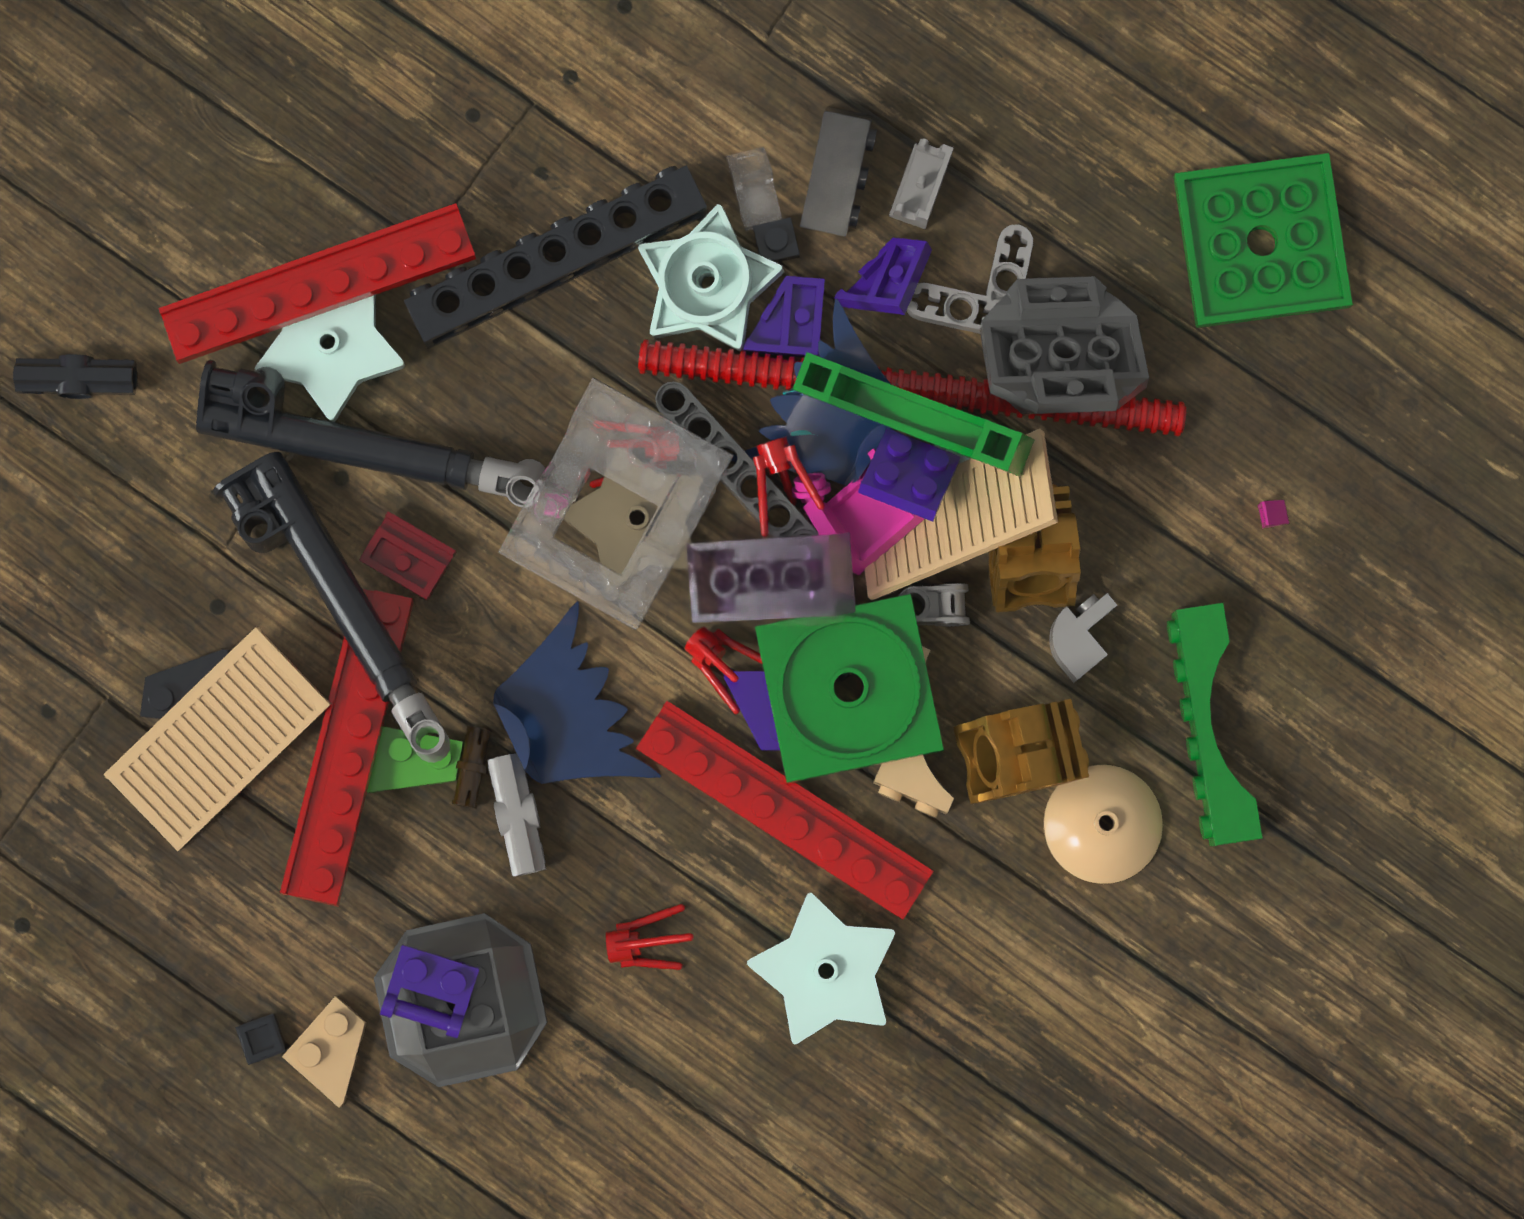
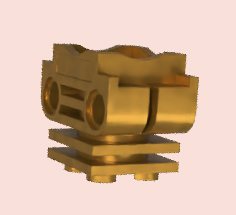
M1052 484L1058 523L989 551L990 585L993 606H995L996 612L1017 611L1031 605H1046L1054 608L1075 606L1077 584L1081 574L1079 562L1080 542L1076 516L1074 512L1071 513L1072 505L1071 500H1069V486L1058 487Z
M1071 699L1012 709L953 727L957 747L962 752L967 766L966 786L970 804L1055 787L1089 777V758L1086 750L1082 747L1079 734L1080 719L1077 711L1073 708Z

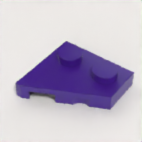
M893 237L879 251L876 258L868 261L858 271L861 278L847 292L840 289L834 299H838L841 306L845 308L905 315L931 254V247L927 241Z
M785 276L774 298L761 315L755 329L745 341L743 350L746 353L758 352L759 354L770 353L771 355L805 357L808 352L819 356L818 342L820 341L825 279Z
M733 671L739 677L737 682H732L724 675V680L760 750L780 751L764 671Z

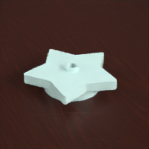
M716 205L690 234L680 239L644 243L638 246L659 287L650 327V334L654 338L702 330L732 348L741 351L744 348L750 303L784 273V269L780 264L740 246L727 214L721 205ZM706 277H713L715 279L713 284L703 289L702 281Z
M376 295L283 327L275 341L257 363L255 371L262 367H270L277 370L285 381L303 385L329 421L335 422L358 385L364 381L403 369L405 364L375 328ZM329 337L335 338V345L332 348L324 349L321 347L325 339Z
M812 893L807 894L790 938L747 961V965L784 996L793 1044L800 1043L836 1019L880 1026L886 1024L875 975L892 942L895 931L883 928L845 926ZM823 963H829L834 968V974L829 979L821 978L818 973V969Z

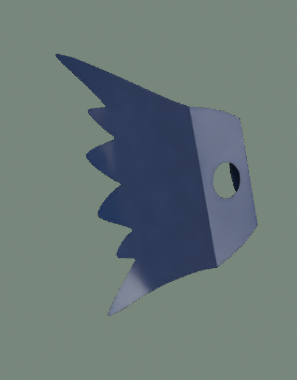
M835 299L833 310L835 349L820 340L818 342L820 357L891 384L864 348L851 326L838 299ZM795 362L794 364L796 378L803 362ZM803 394V396L780 395L771 398L770 402L773 408L787 425L767 426L761 428L759 432L770 440L787 436L789 446L795 445L798 457L807 473H823L828 480L848 485L851 481L854 483L860 478L871 461L868 452L873 448L877 449L886 428L891 430L893 428ZM798 430H807L811 433L810 435L791 436V432ZM757 446L744 450L752 460L753 457L759 455ZM734 455L729 460L737 462V456ZM791 463L792 468L788 470L796 472L794 466Z
M577 601L542 644L505 682L497 687L494 693L493 704L524 770L541 784L601 776L660 778L661 775L647 764L619 751V749L634 742L632 738L620 733L607 732L613 724L625 715L627 708L616 702L595 700L607 680L609 673L607 667L578 670L586 656L588 643L585 642L571 649L579 614V602Z

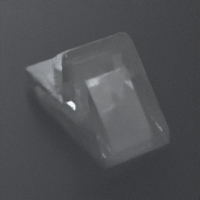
M761 147L727 155L726 158L744 230H753L755 225L781 220L782 215L773 183V172L765 148Z

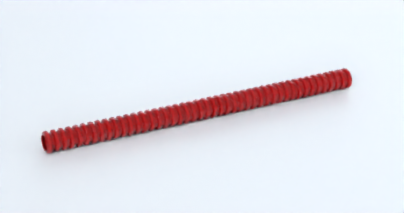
M644 339L640 345L638 370H640V374L652 371L653 376H657L658 372H662L664 377L676 374V378L681 379L683 375H687L689 380H694L696 376L700 377L701 381L713 378L714 383H718L719 379L725 380V384L737 381V385L742 386L743 382H748L749 387H755L756 383L761 384V388L765 389L767 385H773L774 390H779V386L786 387L785 390H790L796 381L794 364L795 362H803L804 357L801 358V361H796L795 356H789V360L783 359V355L771 358L770 353H765V357L758 356V352L746 355V351L741 350L740 354H736L734 349H729L727 353L722 352V348L718 347L716 351H710L709 346H705L704 350L698 349V345L686 348V344L680 343V346L676 347L673 342L661 345V341L656 340L655 344H650L649 339ZM887 367L886 371L881 370L893 386L949 407L954 406L955 409L960 411L963 407L968 408V412L972 413L974 409H980V414H985L986 410L992 411V415L1004 412L1006 417L1014 413L1017 418L1028 415V418L1032 420L1035 416H1040L1041 421H1046L1047 417L1052 418L1053 422L1065 419L1066 424H1070L1071 420L1077 421V425L1089 422V426L1092 427L1096 423H1100L1102 428H1107L1109 424L1113 425L1114 429L1125 426L1126 431H1131L1132 427H1135L1138 432H1144V429H1149L1150 433L1155 434L1157 430H1160L1163 435L1174 432V436L1178 437L1183 433L1185 427L1186 406L1183 401H1179L1175 405L1172 403V400L1160 403V399L1157 398L1153 402H1149L1147 397H1142L1141 401L1133 397L1116 411L1021 414L1009 402L990 393L988 379H984L983 382H977L976 377H972L971 381L965 380V376L953 379L951 374H948L947 378H942L940 373H935V376H929V372L925 371L922 375H917L916 370H911L910 374L904 373V369L892 372L890 367Z

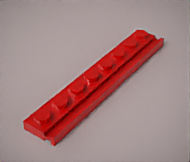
M455 203L158 309L176 361L182 364L475 260L476 256L459 209Z
M363 589L399 651L402 652L414 603L413 598ZM345 637L328 699L331 705L325 711L280 890L282 895L299 897L300 899L339 907L389 702H383L375 689L376 685L370 681Z
M668 701L665 702L663 708L636 747V750L902 920L934 872L797 783H787L786 776Z

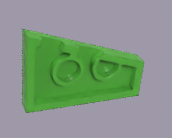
M383 727L367 793L457 781L459 769H456L457 761H461L464 742L449 739L450 750L447 756L435 763L426 762L416 754L402 730ZM425 735L420 742V747L426 750L434 748L439 742V737Z

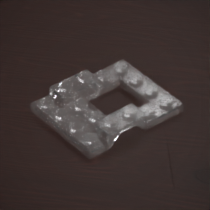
M592 378L572 415L561 444L549 465L536 481L498 553L634 630H638L674 563L681 556L734 455L596 378ZM592 470L658 506L622 574L554 537L572 502H575Z

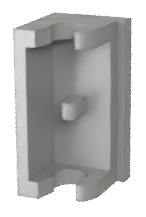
M920 139L919 143L914 145L889 214L891 218L922 229H926L954 149L945 144L941 145L940 148L933 147L928 144L929 141L927 139Z

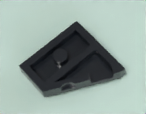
M222 649L145 677L140 717L161 719L230 651Z

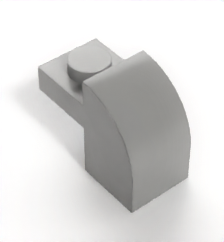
M1108 593L1101 599H1098L1095 594L1088 598L1076 609L1080 613L1078 618L1066 606L1051 626L1049 645L1052 656L1073 683L1108 655L1088 632L1092 626L1117 606Z

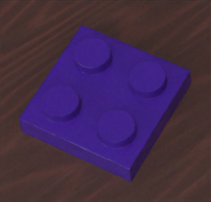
M886 428L861 481L858 493L933 522L958 467L961 456Z

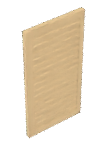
M1038 429L1026 434L1035 439L1020 477L974 459L959 463L934 521L924 519L886 553L882 554L879 559L865 568L868 598L871 600L877 599L994 550L998 546H1003L1058 523L1045 432Z
M255 627L104 773V776L179 851L316 720L331 703L269 640L261 628Z

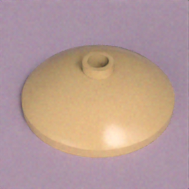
M1112 765L1089 766L1088 778L1058 785L1052 792L1046 805L1043 821L1046 843L1059 865L1079 879L1099 884L1123 881L1140 872L1155 855L1160 844L1163 829L1161 809L1153 791L1134 773ZM1102 816H1109L1113 821V826L1109 831L1102 830L1099 826V820Z

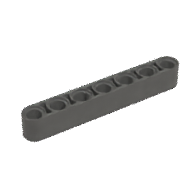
M673 381L662 385L655 397L656 406L661 416L760 524L758 497L748 498L741 492L745 481L749 479L757 480V470L754 461L683 384ZM670 393H679L685 398V402L681 409L669 411L663 406L665 397ZM702 421L709 424L711 427L709 436L704 440L693 439L689 435V430L694 423ZM729 450L736 454L737 462L732 468L722 469L716 465V456L721 451ZM766 476L768 514L775 508H783L790 515L789 522L783 527H773L768 522L769 536L805 572L818 590L828 595L842 592L848 584L849 571L838 566L819 533ZM801 537L813 539L817 546L815 552L807 557L798 555L794 550V543L797 539ZM827 566H836L841 570L843 578L839 584L828 586L820 579L821 571Z

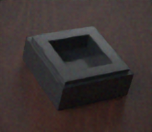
M275 1013L235 1027L248 1065L287 1051Z

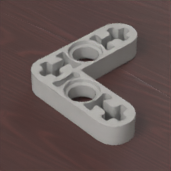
M1010 225L1001 232L996 245L986 296L930 283H918L913 298H919L920 293L925 292L928 294L929 301L940 303V295L947 296L943 306V316L936 315L939 307L927 305L925 311L917 310L918 305L912 299L907 308V313L919 321L980 334L981 325L974 323L979 312V304L986 305L983 313L988 314L1007 294V291L997 286L996 276L1000 272L1010 271L1016 275L1017 279H1026L1033 248L1031 232L1021 225ZM1013 234L1019 235L1020 242L1026 244V248L1019 247L1015 258V263H1023L1022 267L1012 262H999L1000 257L1006 261L1008 260L1010 245L1004 243V240H1011ZM956 300H964L970 304L972 314L968 319L957 320L950 313V305Z

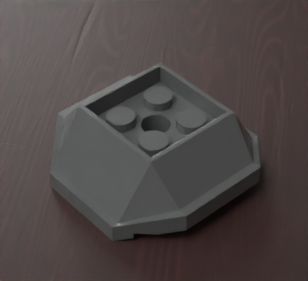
M1095 276L1017 279L1007 290V294L990 310L981 322L980 335L990 393L1009 402L1021 414L1118 410L1147 388L1149 380L1137 315L1121 300L1106 291L1107 287Z
M486 913L406 930L374 977L380 1011L402 944L470 964L480 969L470 997L471 1003L466 1010L458 1038L447 1036V1031L403 1017L392 1015L389 1018L381 1015L390 1058L437 1087L518 1070L548 1023L532 944ZM401 988L398 996L400 1000L451 1016L454 1010L450 1002Z

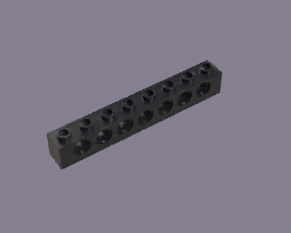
M687 165L680 169L677 166L668 167L656 175L657 180L644 186L641 182L632 184L621 191V197L609 203L606 199L599 200L585 209L587 213L575 219L567 216L557 220L550 226L552 230L537 236L536 233L528 234L515 242L516 247L504 253L501 250H495L486 254L480 259L481 264L468 270L465 266L457 268L445 275V281L433 287L428 283L412 290L409 293L411 297L404 300L427 349L638 249L640 244L651 243L707 216V205ZM657 196H665L671 201V205L667 210L658 212L650 207L651 200ZM621 213H631L636 217L634 225L626 229L618 227L614 222ZM594 229L601 234V238L594 245H585L579 240L584 231ZM550 247H562L566 251L564 258L559 262L546 260L544 256ZM525 263L531 269L525 278L514 279L509 275L513 265ZM481 280H491L495 283L494 291L488 296H479L474 292L476 284ZM453 296L460 300L459 307L452 313H444L439 310L441 301L446 297Z

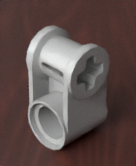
M968 584L913 586L906 588L898 595L911 594L912 597H916L921 602L922 612L916 616L917 625L948 627L970 624V618L966 617L965 593L969 591Z

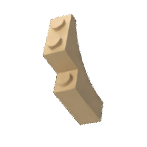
M922 646L924 659L926 662L930 649H927ZM923 755L881 764L873 784L880 786L879 794L897 802H900L902 796L917 802L914 809L934 818L937 817L938 812L947 814L954 799L936 780L927 766Z

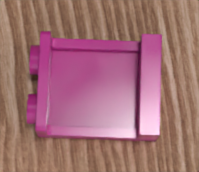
M875 448L868 452L871 460L875 454ZM868 468L864 470L856 482L852 483L853 481H851L827 503L823 502L825 505L823 510L817 508L813 499L803 507L838 566L857 575L865 571L867 566L879 559L882 554L886 553L924 520L922 517L858 493L861 481Z

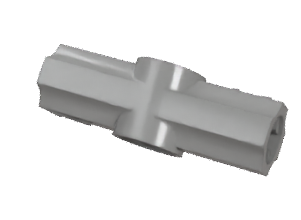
M517 753L489 759L488 769L496 797L494 802L495 815L501 837L504 836L512 876L516 877L547 870L538 832L540 821L533 793L530 794L526 772Z

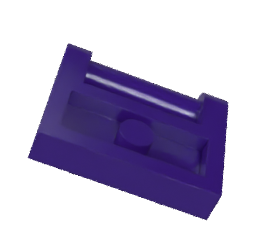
M402 944L380 1015L389 1018L392 1015L403 1017L447 1031V1036L458 1038L480 968ZM401 988L455 1004L452 1016L398 999Z

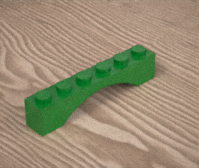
M808 352L805 355L793 386V390L1018 477L1022 474L1035 439L1021 432L906 391Z
M1223 603L1175 610L1171 614L1172 620L1167 621V633L1170 644L1176 643L1179 659L1173 660V669L1176 682H1183L1185 698H1180V711L1183 722L1189 721L1191 737L1186 738V747L1189 760L1196 761L1198 776H1194L1192 782L1196 800H1202L1204 815L1199 816L1201 836L1203 840L1209 839L1210 847L1262 839L1256 798L1241 786L1228 769L1217 747L1211 725L1210 698L1213 678L1219 660L1230 642Z

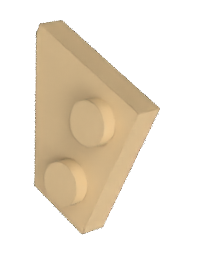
M335 996L282 1057L340 1108L344 1105L347 1098L348 1086L352 1072H354L358 1049L363 1039L367 1022L338 996Z

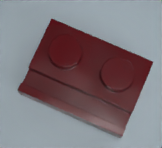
M388 511L359 561L428 601L457 551Z

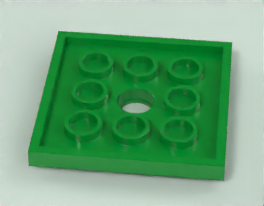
M1329 153L1175 173L1173 178L1196 328L1346 309L1353 305ZM1255 230L1269 232L1275 242L1273 252L1266 256H1259L1253 253L1247 244L1248 235Z
M911 594L755 627L787 783L944 751ZM854 673L861 678L864 690L859 699L853 702H844L836 696L834 683L840 675Z

